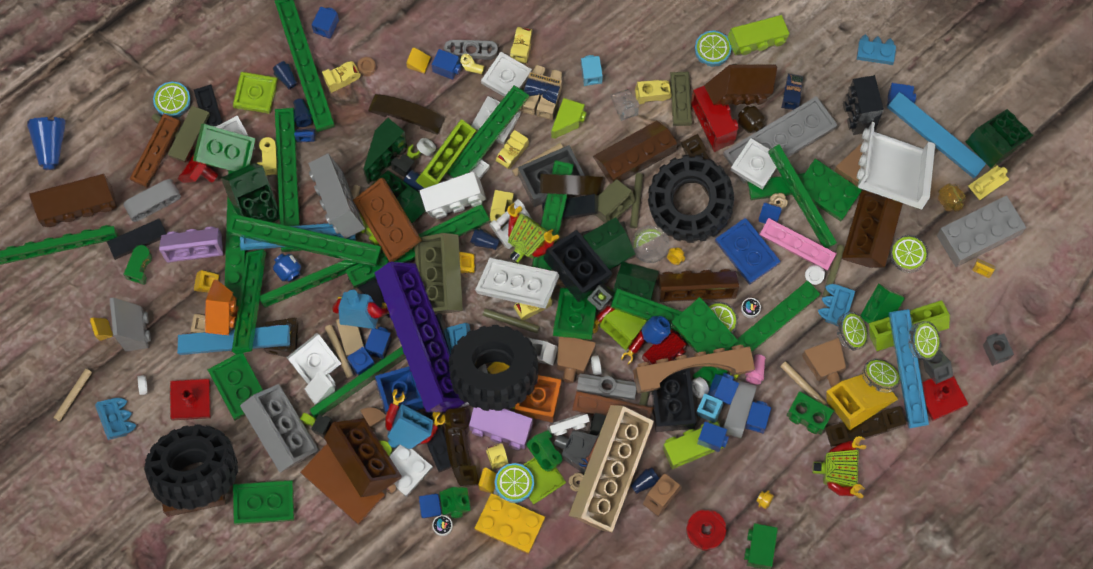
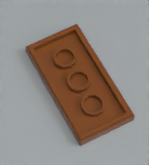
M380 178L353 199L389 262H395L422 241L384 178Z
M328 444L300 472L358 525L385 497L383 492L373 496L360 497Z

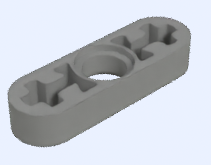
M449 40L444 46L446 52L459 56V58L463 54H469L472 59L492 60L498 54L497 44L493 41ZM451 46H455L454 52L450 51ZM474 46L476 52L469 54L466 52V48ZM488 47L492 48L491 53H487Z

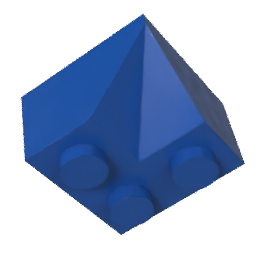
M409 366L375 376L376 386L385 415L390 403L393 404L392 392L397 389L396 398L401 397L402 392L405 395L404 401L399 403L398 406L403 404L414 411L424 409L423 401Z

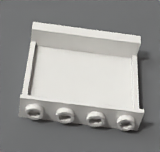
M872 122L869 128L864 129L862 134L864 142L860 148L862 155L858 162L860 169L856 177L859 179L858 188L922 210L930 198L935 144L928 141L924 149L874 132L875 123Z

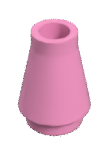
M759 354L754 356L755 370L745 373L747 382L759 385L764 380L766 359L764 356Z

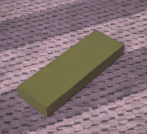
M670 72L673 126H691L689 72Z
M195 106L191 107L168 153L169 157L184 163L187 162L198 140L201 124H206L210 116L209 112Z

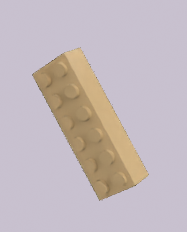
M610 405L569 513L570 517L596 529L613 532L654 421L624 406Z

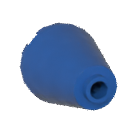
M41 117L27 121L38 164L44 170L55 169V166L59 164L66 125L63 118L54 117V120H51L48 117Z

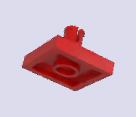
M193 155L177 178L182 183L196 182L201 175L209 182H214L218 173L206 164L193 161Z
M954 375L937 384L932 379L922 382L926 410L932 421L968 406V402Z
M210 379L170 381V419L172 421L211 418Z

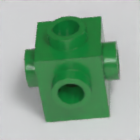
M451 487L440 492L443 515H451V518L463 517L464 513L471 511L467 488Z

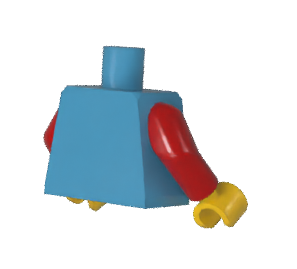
M349 290L343 293V296L338 297L332 306L333 312L339 313L340 325L375 329L378 318L390 314L386 303H382V307H379L374 303L371 296L358 294L356 290Z
M397 389L393 390L392 397L394 401L393 404L390 403L385 416V428L388 430L389 445L393 448L402 445L412 449L416 445L428 443L438 430V424L442 425L445 423V415L442 414L437 419L440 412H433V421L403 404L398 406L399 403L404 401L405 395L402 392L401 397L396 398Z

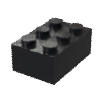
M875 75L852 79L851 85L848 87L846 99L843 101V108L848 113V128L852 129L853 135L863 134L864 129L869 128L872 122L875 123V131L884 111Z
M577 230L547 248L543 258L553 271L558 272L559 279L578 302L592 294L600 284H607L612 275V272Z
M690 368L669 375L660 382L659 389L651 391L655 432L695 429L696 418Z

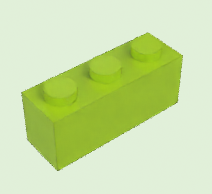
M782 15L731 28L727 38L736 56L740 54L747 55L755 50L763 51L774 45L781 46L786 42L790 33Z
M712 421L708 422L720 427L718 421L712 423ZM703 425L696 431L690 429L683 433L684 436L679 438L674 436L665 441L663 451L672 470L715 452V450L697 444Z

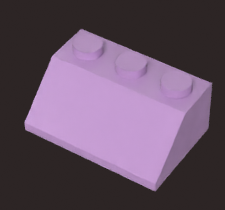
M206 227L205 230L198 231L196 229H189L182 233L168 232L167 235H161L159 249L167 263L223 256L222 234L219 228Z
M477 407L473 409L469 429L476 436L483 437L485 435L490 437V440L499 444L505 442L515 450H520V448L525 450L533 429L532 418L506 409H502V411H484Z

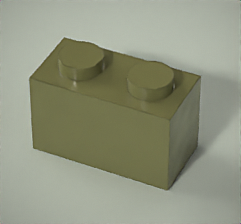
M616 179L597 196L598 214H595V216L605 223L615 217H620L636 202L632 190Z

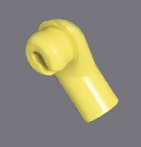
M469 54L461 56L460 62L466 71L483 75L485 66L476 64Z

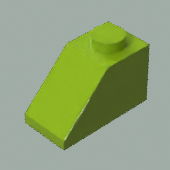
M563 98L551 130V138L556 139L578 129L580 122L584 123L587 112L584 111L585 104Z

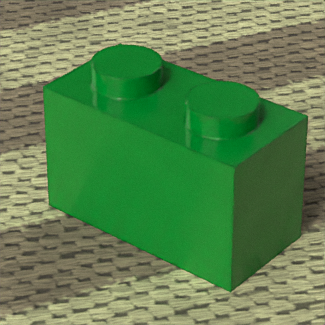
M754 523L752 529H748L747 540L750 541L749 548L745 549L744 560H747L746 566L760 569L772 568L778 527Z

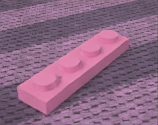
M768 218L760 233V236L814 265H820L826 271H828L837 254Z

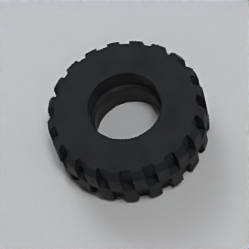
M682 155L683 158H673L669 164L662 165L659 168L658 174H655L652 178V184L648 190V205L651 215L663 233L667 236H672L677 241L685 240L687 243H694L697 240H700V242L706 241V238L714 237L721 228L724 229L728 219L732 216L734 191L731 180L726 175L724 169L720 165H716L709 158L706 160L700 155H695V157ZM698 183L706 188L709 193V203L705 210L696 215H685L676 209L673 202L674 193L684 184Z
M492 325L489 327L482 326L477 330L473 329L465 337L462 336L457 341V345L455 344L451 350L449 371L452 388L463 402H468L474 408L478 407L484 411H502L504 408L510 409L515 407V404L523 402L526 396L533 392L534 386L537 384L538 358L536 349L532 346L529 338L524 337V334L518 330L514 331L508 326ZM489 362H501L510 366L507 370L497 374H487L478 370L479 367Z
M198 424L194 426L187 425L170 431L169 434L160 437L156 444H153L150 453L147 454L145 459L144 471L151 491L158 501L168 507L173 506L175 509L193 510L197 507L208 506L211 502H216L223 494L225 495L229 491L238 473V461L230 439L223 432L207 425L206 427ZM202 463L195 469L181 471L184 467L190 464Z

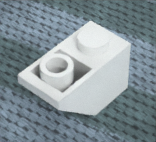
M321 370L306 386L305 391L312 402L317 405L336 392L335 389L337 387L329 373L325 375Z

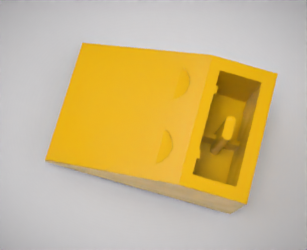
M868 373L841 381L826 391L827 403L849 430L898 400L888 386L876 383L870 378Z

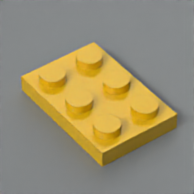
M491 493L474 529L529 554L545 517L520 505L503 500Z

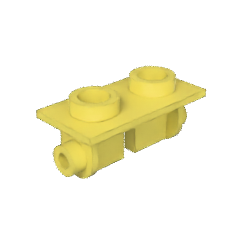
M997 165L968 185V187L981 200L1009 181V178L1006 176L1008 171L1005 167H998Z

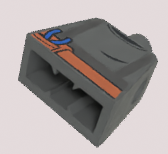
M573 430L569 438L558 435L554 445L564 449L561 455L564 461L585 474L599 436Z

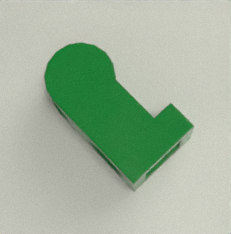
M139 245L134 248L123 274L127 280L145 285L147 280L144 274L145 269L152 261V254L146 246Z
M547 430L535 435L526 446L541 468L550 472L562 462V456L559 451L555 450V447L549 440L552 435Z

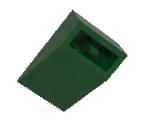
M1006 109L976 128L965 142L992 169L1029 140L1033 134L1013 113Z
M389 118L375 130L363 168L368 184L372 180L376 181L381 175V171L385 167H390L392 160L398 154L404 153L407 148L405 131Z
M253 163L221 177L227 196L238 215L267 222L280 219V213L263 166Z
M387 170L376 180L378 181L380 178L386 180L411 223L426 211L421 194Z

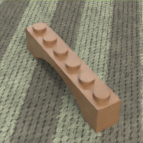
M743 345L733 346L732 350L725 351V348L713 350L712 354L707 355L706 352H699L694 354L695 357L687 358V355L675 357L676 360L674 361L661 359L656 361L657 364L649 365V362L637 364L638 367L633 370L637 393L657 390L660 388V382L669 375L692 367H716L731 372L732 376L750 373L755 370L750 347L744 348Z

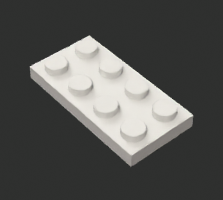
M489 258L475 291L477 294L545 309L559 274L555 271Z

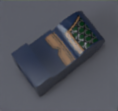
M788 73L781 108L794 110L799 107L803 76Z

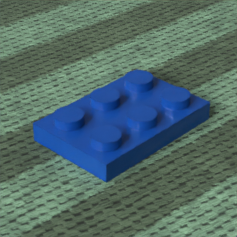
M746 218L715 239L717 245L749 285L781 262Z

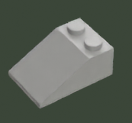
M110 298L113 336L125 352L149 348L148 342L151 341L150 331L146 329V323H149L148 313L139 305L117 298Z

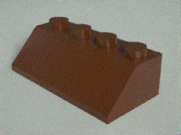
M776 64L728 65L704 86L714 105H761L773 94L777 66Z
M656 120L595 154L593 158L610 184L616 179L623 182L676 152L677 142L668 128Z
M105 174L29 193L38 221L43 227H53L60 222H72L75 218L90 217L94 213L109 212L112 208L117 207L113 188Z
M862 190L842 259L869 268H884L903 203L867 190Z
M722 269L719 272L703 270L700 273L683 271L681 274L663 272L658 277L659 302L695 301L699 297L702 300L736 299L739 290L736 271H731L730 269Z
M365 418L332 423L324 439L360 497L377 495L401 479V474Z

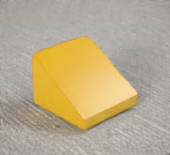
M413 47L406 62L407 68L425 73L431 57Z
M459 252L460 272L474 273V254Z
M977 259L972 270L990 278L995 270V266Z
M204 270L197 272L194 291L209 293L213 280H218L219 274Z
M90 318L94 334L98 340L102 341L113 336L107 319Z
M483 468L478 485L481 491L494 493L496 473L488 468Z

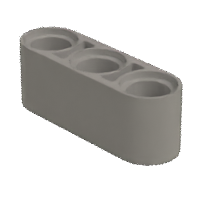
M167 179L129 198L123 205L131 220L136 222L178 201L181 194L173 180Z
M738 380L739 385L731 402L724 428L727 429L726 434L741 439L757 386Z

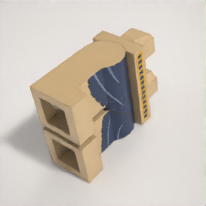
M536 65L533 72L529 73L524 89L529 98L519 111L535 116L537 110L538 117L553 120L562 89V72L552 70L551 76L547 77L544 76L545 68Z

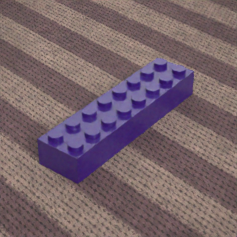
M387 263L375 272V276L390 313V318L396 329V334L402 345L403 353L408 361L409 369L412 372L416 387L423 401V406L426 412H446L447 409L459 408L465 402L459 398V395L452 388L449 371L450 352L415 263Z

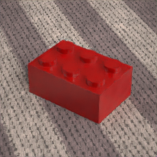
M705 86L694 89L691 106L713 151L715 152L733 145L739 127L737 121L732 119L730 115L729 105H714Z

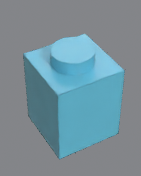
M588 55L581 58L584 86L602 84L603 76L600 57Z
M704 393L697 409V416L715 423L723 408V401Z

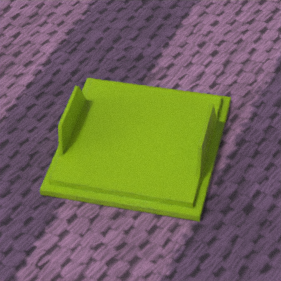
M535 457L524 464L530 470L534 479L533 491L529 496L533 505L566 484L557 468L550 472L545 471L541 468Z

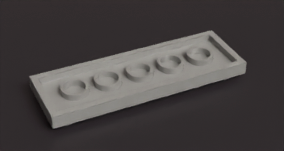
M816 96L723 152V155L732 167L749 140L753 139L768 149H772L780 144L788 158L830 133L838 125ZM739 176L743 184L748 182L747 180Z

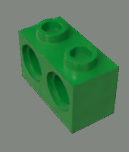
M799 391L786 416L789 417L791 422L806 426L809 432L821 435L834 410ZM796 407H803L805 409V413H798L796 411ZM820 416L823 422L816 423L813 417Z

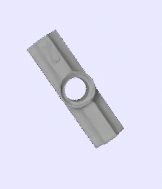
M579 374L577 391L599 394L606 398L617 397L635 400L636 384L635 382L613 379L610 376L599 377ZM608 383L612 385V389L604 390L602 385Z

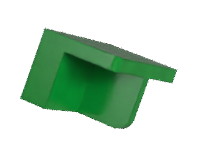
M878 283L860 317L868 324L889 317V312L898 311L905 298Z

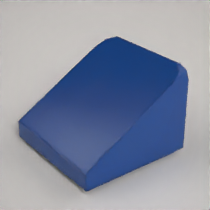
M314 128L297 129L294 132L297 143L315 141Z
M764 203L758 221L766 224L768 218L778 223L782 208Z
M438 494L419 496L422 518L441 515Z

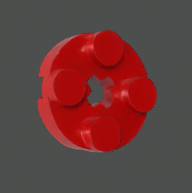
M699 510L688 520L686 527L687 537L696 548L703 551L715 549L725 538L726 523L722 516L715 511ZM703 525H704L705 527L710 526V527H711V529H710V533H711V534H709V535H708L707 533L703 534V533H702V530H703V529H702V526H703Z

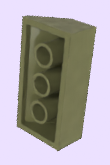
M440 233L420 237L422 241L415 246V261L434 313L442 314L463 311L458 235Z

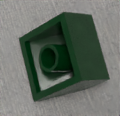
M616 217L583 236L609 270L636 255L626 231Z
M623 262L617 274L613 293L615 294L618 288L651 300L659 271Z

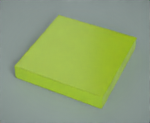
M241 72L233 108L270 114L278 79L276 77Z

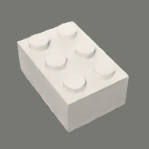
M474 172L419 190L426 212L432 218L436 217V219L444 218L447 216V213L453 211L454 213L465 210L464 207L470 205L472 207L481 205L482 201L486 200L480 178Z

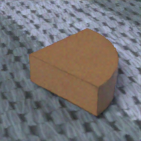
M364 408L360 410L370 428L385 420L386 415L377 408Z

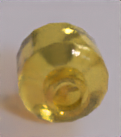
M949 183L938 191V201L946 211L954 210L957 212L965 206L963 203L966 200V195L958 185Z

